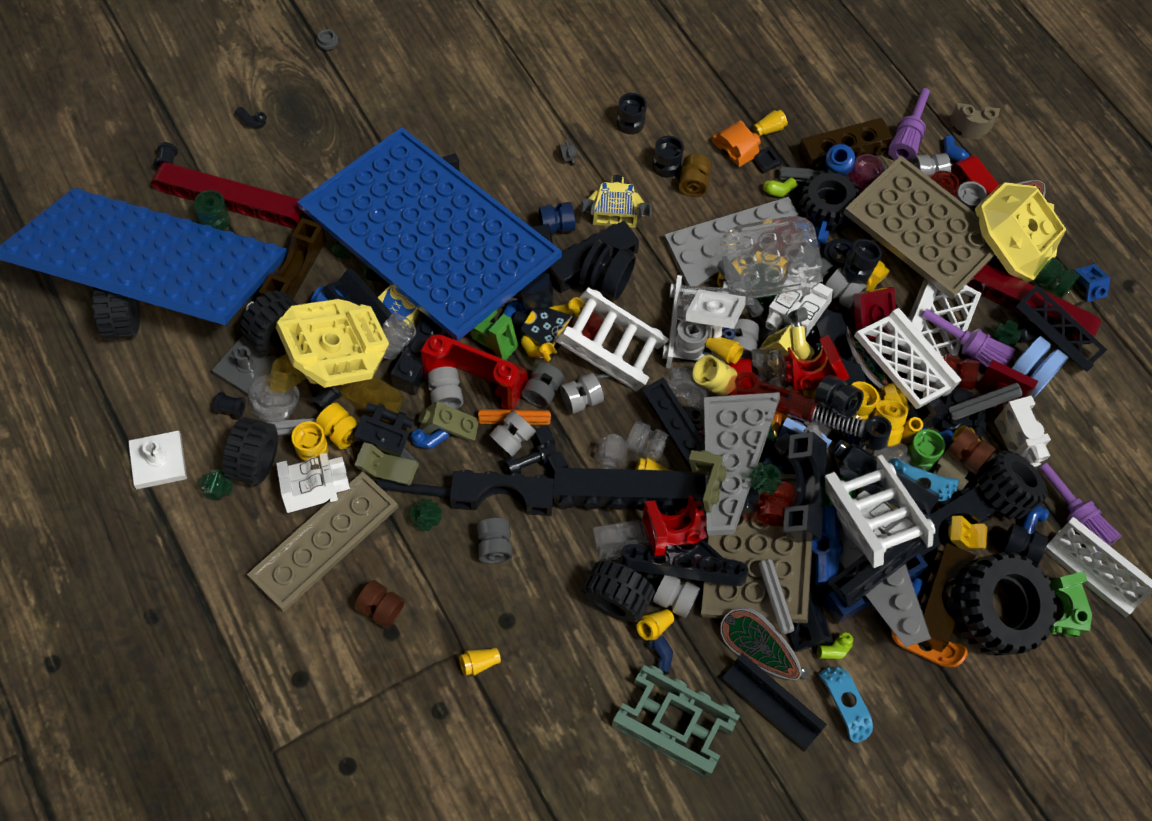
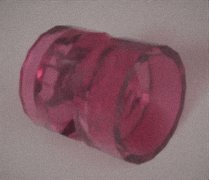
M863 154L856 158L850 174V182H855L856 189H859L860 192L859 195L882 174V161L872 154Z

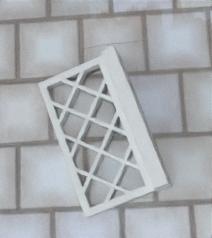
M924 278L908 319L923 336H926L928 342L939 354V348L947 347L950 354L949 359L941 357L952 368L962 344L959 343V339L950 341L947 332L938 326L935 329L929 330L926 319L921 315L926 308L939 316L947 314L950 322L958 328L962 326L961 330L965 332L969 327L981 293L966 285L955 296L958 306L951 308L946 299L948 296ZM965 293L971 296V303L964 304L960 294ZM941 300L945 310L936 311L933 301ZM961 310L964 321L957 322L953 312ZM940 332L944 343L936 345L932 334Z
M899 308L892 311L888 317L857 331L854 335L916 409L940 396L944 397L950 394L961 381V378ZM882 327H884V329H885L889 334L882 332ZM865 335L876 337V343L871 342ZM882 339L892 342V348L882 345ZM898 345L903 349L904 352L898 350ZM882 352L892 355V361L886 360L882 356ZM898 358L907 360V366L899 364ZM913 362L920 370L913 368ZM897 370L907 373V379L901 378ZM913 376L923 378V385L913 382ZM929 381L934 385L935 388L929 387ZM913 389L923 392L921 400L913 392Z
M1074 517L1047 544L1045 553L1071 574L1084 571L1087 582L1083 584L1125 618L1136 607L1152 596V579ZM1080 543L1085 544L1086 548H1082ZM1101 561L1107 562V565L1102 564ZM1122 578L1128 579L1129 583L1123 581Z

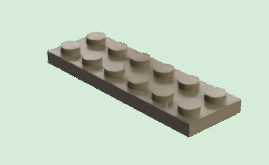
M361 472L349 483L350 490L339 492L337 494V501H329L247 574L248 578L283 613L398 509V504L364 472Z

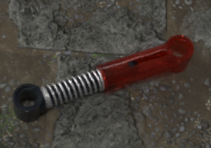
M742 372L735 379L734 395L780 392V400L776 412L808 423H812L814 420H816V423L820 421V424L824 423L825 426L828 424L829 427L833 426V429L837 427V430L841 429L842 432L844 430L846 433L850 431V434L854 433L855 436L861 437L864 444L872 450H882L888 445L892 425L885 417L874 416L867 420L864 418L860 420V417L857 419L854 415V417L845 419L834 413L831 409L819 405L814 398L761 381L752 372Z

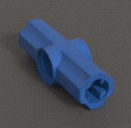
M823 506L822 539L812 541V550L815 552V584L818 586L829 587L828 582L839 574V557L843 552V544L839 540V520L835 506ZM830 542L828 549L825 550L826 543Z

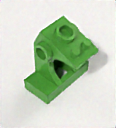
M495 310L469 331V334L473 340L494 351L497 357L507 360L518 347V342L512 320L509 316L503 314L495 323L490 322L498 313Z
M1085 572L1051 580L1049 586L1051 590H1054L1056 598L1061 603L1062 614L1059 620L1054 623L1053 628H1049L1050 634L1056 635V633L1063 632V635L1067 637H1080V633L1090 631L1092 612L1082 583L1087 582Z

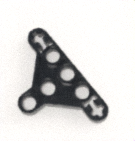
M703 539L694 544H681L690 546L692 548L690 550L682 549L680 545L666 546L665 554L661 556H654L651 545L628 544L621 550L620 563L641 572L729 586H742L746 583L749 571L747 565L743 562L723 558ZM659 558L662 559L664 563L657 564L653 562L652 559ZM684 562L689 564L690 567L683 568L678 563ZM704 567H713L716 571L709 572Z

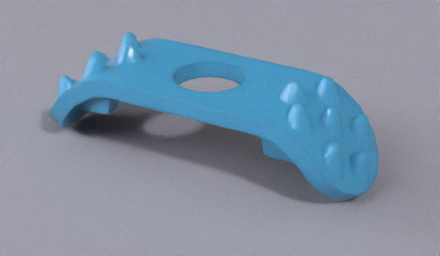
M892 458L888 461L894 468L916 481L922 477L928 478L931 481L928 488L940 495L938 501H945L951 498V495L957 491L959 480L956 478L942 477L910 466L899 458Z
M838 666L822 670L819 673V678L828 688L844 720L848 737L856 743L866 740L873 731V723L870 713L847 670ZM843 693H850L854 696L855 705L853 707L843 705L841 701Z

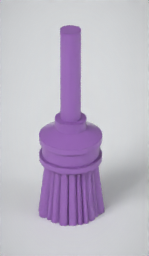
M927 88L921 90L912 116L904 117L899 122L896 135L888 150V155L894 160L902 156L911 163L912 158L918 153L919 143L922 141L926 131V125L920 117L930 90Z
M927 308L921 315L959 339V343L962 344V354L968 355L972 360H978L986 368L992 359L1007 366L1014 354V348L990 338L989 334L983 333L979 328L972 332L968 330L964 332Z
M1048 463L1039 468L1069 505L1067 507L1070 511L1067 517L1068 522L1074 517L1109 546L1122 537L1100 515L1102 512L1096 508L1093 501L1083 502L1080 498L1076 499Z

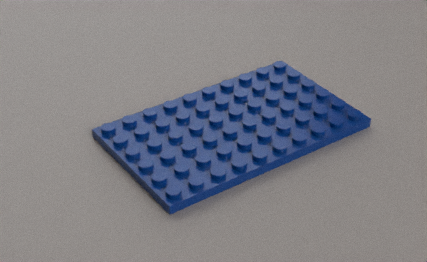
M403 127L297 201L298 207L305 214L321 225L324 230L456 341L460 340L562 257V251Z
M79 188L71 189L0 245V260L222 325H226L264 283L269 273H272L287 257V249L273 243L261 242L252 237H244L231 231L213 228L210 225L194 223L189 219H180L170 216L168 213H159L146 207H138L125 201L110 199L104 195L85 192Z

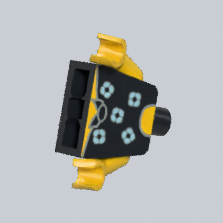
M575 297L568 304L533 309L530 315L519 310L515 313L512 323L521 327L520 341L529 357L544 358L546 362H551L561 344L556 342L557 337L567 326L572 328L573 316L571 315L574 314L579 317L582 312L579 308L585 306L580 298Z

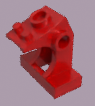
M829 335L820 338L822 344L821 352L816 358L809 361L797 359L790 347L787 348L788 355L784 356V362H786L787 366L785 368V376L787 382L792 383L794 391L811 390L817 387L823 378L830 374L838 376L844 381L850 378Z
M689 495L687 507L680 509L678 514L673 516L662 514L658 510L656 501H645L642 521L654 556L664 555L668 545L694 544L707 537L704 527L707 526L704 510L697 509L701 507L700 500L694 501L693 496Z

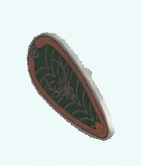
M847 325L845 336L853 353L847 361L860 364L866 376L882 389L883 386L889 384L885 374L877 371L865 354L866 349L855 338L856 332L851 326Z
M740 607L732 609L724 616L721 622V635L724 642L733 652L738 655L743 653L762 670L772 675L790 680H798L801 677L802 669L794 651L777 629L762 614L750 608Z

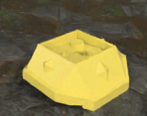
M1002 183L975 208L976 215L979 217L983 238L1010 275L1021 278L1022 281L1030 282L1056 256L1057 247L1066 228L1055 214L1054 204L1048 203L1036 186Z
M340 299L291 306L284 316L277 321L276 330L293 367L301 371L311 384H320L324 388L372 379L389 346V342L370 306L362 304L358 306L352 302Z

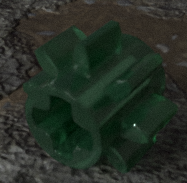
M1008 319L1006 324L998 323L992 338L1014 348L1022 332L1017 330L1018 323Z
M760 462L748 475L752 478L750 486L759 495L767 492L771 496L783 484L780 480L781 472L772 463L764 466Z
M214 469L208 475H202L199 486L202 487L201 490L204 491L203 495L206 498L220 501L224 495L230 496L234 484L231 483V479L224 475L223 471Z
M421 498L420 503H415L410 510V519L414 526L419 527L420 530L431 531V526H437L442 518V511L438 507V503L432 502V499Z

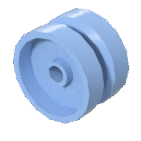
M1041 336L1030 347L1026 348L1012 368L1038 380L1035 389L1030 394L1033 398L1039 394L1068 359V356L1060 350L1053 351L1045 359L1044 356L1049 351L1051 344Z

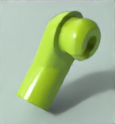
M792 177L784 183L774 180L766 181L763 185V190L769 195L784 197L797 186V182Z
M843 632L831 646H818L817 657L819 659H843L853 646V636L850 633Z

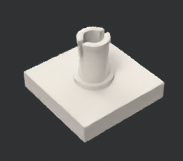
M698 289L686 312V321L707 324L709 328L708 336L712 337V332H714V338H719L722 336V327L735 328L745 307L746 297Z
M180 431L129 440L133 482L136 489L187 479Z

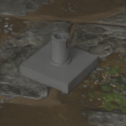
M242 336L212 369L213 375L252 399L282 365V361L275 356L272 358L266 355L263 356Z

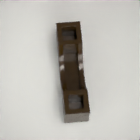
M301 218L291 235L289 253L283 266L277 273H269L259 290L261 297L267 292L283 291L294 299L326 243L325 232L321 225Z
M946 543L942 551H936L932 560V564L935 565L934 572H929L925 582V586H928L927 593H923L919 600L931 639L919 644L938 652H942L949 644L956 621L949 615L943 605L942 592L948 587L956 586L954 583L956 575L961 573V568L964 565L971 563L975 559V554Z

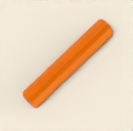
M481 409L478 412V421L480 424H504L503 419L512 410ZM514 410L529 425H549L551 422L549 410Z

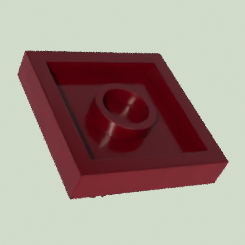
M884 287L853 294L854 306L850 310V316L855 320L856 332L888 317L892 311L896 310L895 287ZM882 327V332L889 334V333L884 329V327ZM865 335L869 340L876 339V337Z
M992 359L975 389L986 394L1013 383H1018L1022 390V396L998 404L995 412H1002L1005 404H1008L1010 401L1030 396L1038 380Z

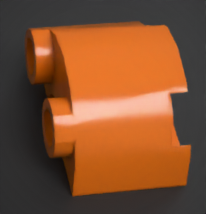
M741 120L712 136L711 142L716 147L727 151L729 158L738 167L754 159L755 155L759 153L758 145L761 144L759 136L756 133H752Z

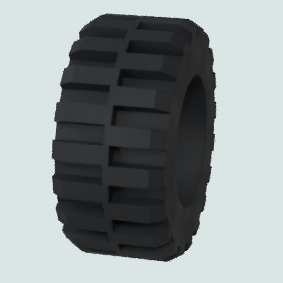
M1002 552L979 557L972 560L971 563L964 565L961 568V573L957 574L954 579L956 586L951 589L950 596L953 597V602L950 603L951 611L954 610L955 625H959L961 629L959 632L962 637L969 639L968 643L975 649H980L982 653L1002 656L1030 652L1031 649L1041 646L1042 641L1046 640L1051 633L1049 628H1053L1055 623L1053 614L1057 612V605H1054L1053 598L1056 597L1055 592L1050 589L1049 584L1051 582L1047 576H1043V570L1037 564H1032L1033 561L1028 557L1020 556L1018 553ZM998 582L1008 591L1013 604V615L1008 626L999 619L994 609L993 592Z

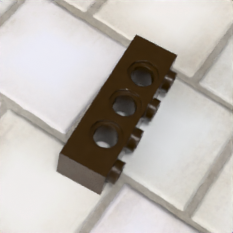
M878 118L802 138L798 154L806 169L824 170L826 168V154L834 145L845 144L854 151L855 160H862L868 156L881 155L887 152L893 137L883 118Z

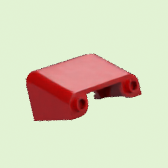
M443 335L429 337L421 350L424 379L427 380L428 373L439 367L458 368L497 384L495 396L502 399L501 410H515L522 396L521 390L528 380V372L522 366Z

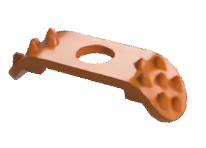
M893 631L891 634L893 640L900 647L944 667H957L967 657V648L962 644L949 642L942 652L934 649L924 651L919 647L918 643L905 647Z

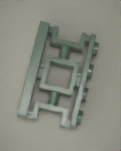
M643 665L634 684L645 689L635 709L624 703L622 704L613 720L612 728L700 776L709 779L720 755L708 748L717 730L719 729L730 735L740 716L735 713L736 711L726 704L719 705L711 701V697L701 691L694 692L687 688L685 682L677 678L670 679L664 676L659 668L652 665L649 667ZM654 685L668 692L662 705L648 698ZM670 703L693 715L684 736L660 723ZM642 708L657 715L651 728L636 721ZM702 710L717 718L711 731L696 724ZM691 733L705 740L699 754L684 747Z

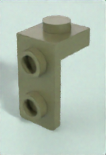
M437 401L421 411L419 415V429L425 434H430L439 428L472 442L476 439L479 421L476 417Z
M365 442L357 455L355 463L357 468L370 477L408 486L411 485L419 465L415 460L384 454L373 444Z
M692 450L689 457L692 472L710 475L703 503L705 512L711 513L713 505H717L719 502L720 482H724L726 479L727 467L724 466L723 458L720 455L704 450L700 452Z

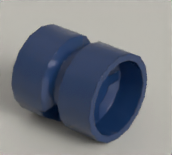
M571 202L558 203L557 207H553L552 204L538 207L540 225L549 224L551 234H556L557 230H560L562 233L575 231V217Z

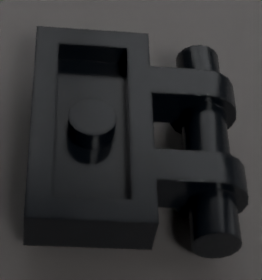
M955 387L950 394L946 395L944 404L949 409L950 406L972 399L973 392ZM990 408L976 412L975 420L968 419L969 415L953 420L949 413L941 420L939 431L951 430L955 432L959 427L966 425L968 428H973L981 440L982 433L986 431L985 417L989 413Z
M368 402L365 411L374 415L372 418L364 414L362 415L353 440L373 444L381 451L400 457L410 432L402 430L401 427L405 426L412 429L415 420L406 417V414L399 411V413L388 410L385 408V405L380 403L375 405ZM384 418L394 422L395 424L394 426L380 421V419Z

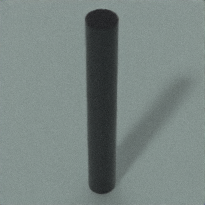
M382 479L377 480V485L382 490L450 498L451 488L414 483L408 486Z

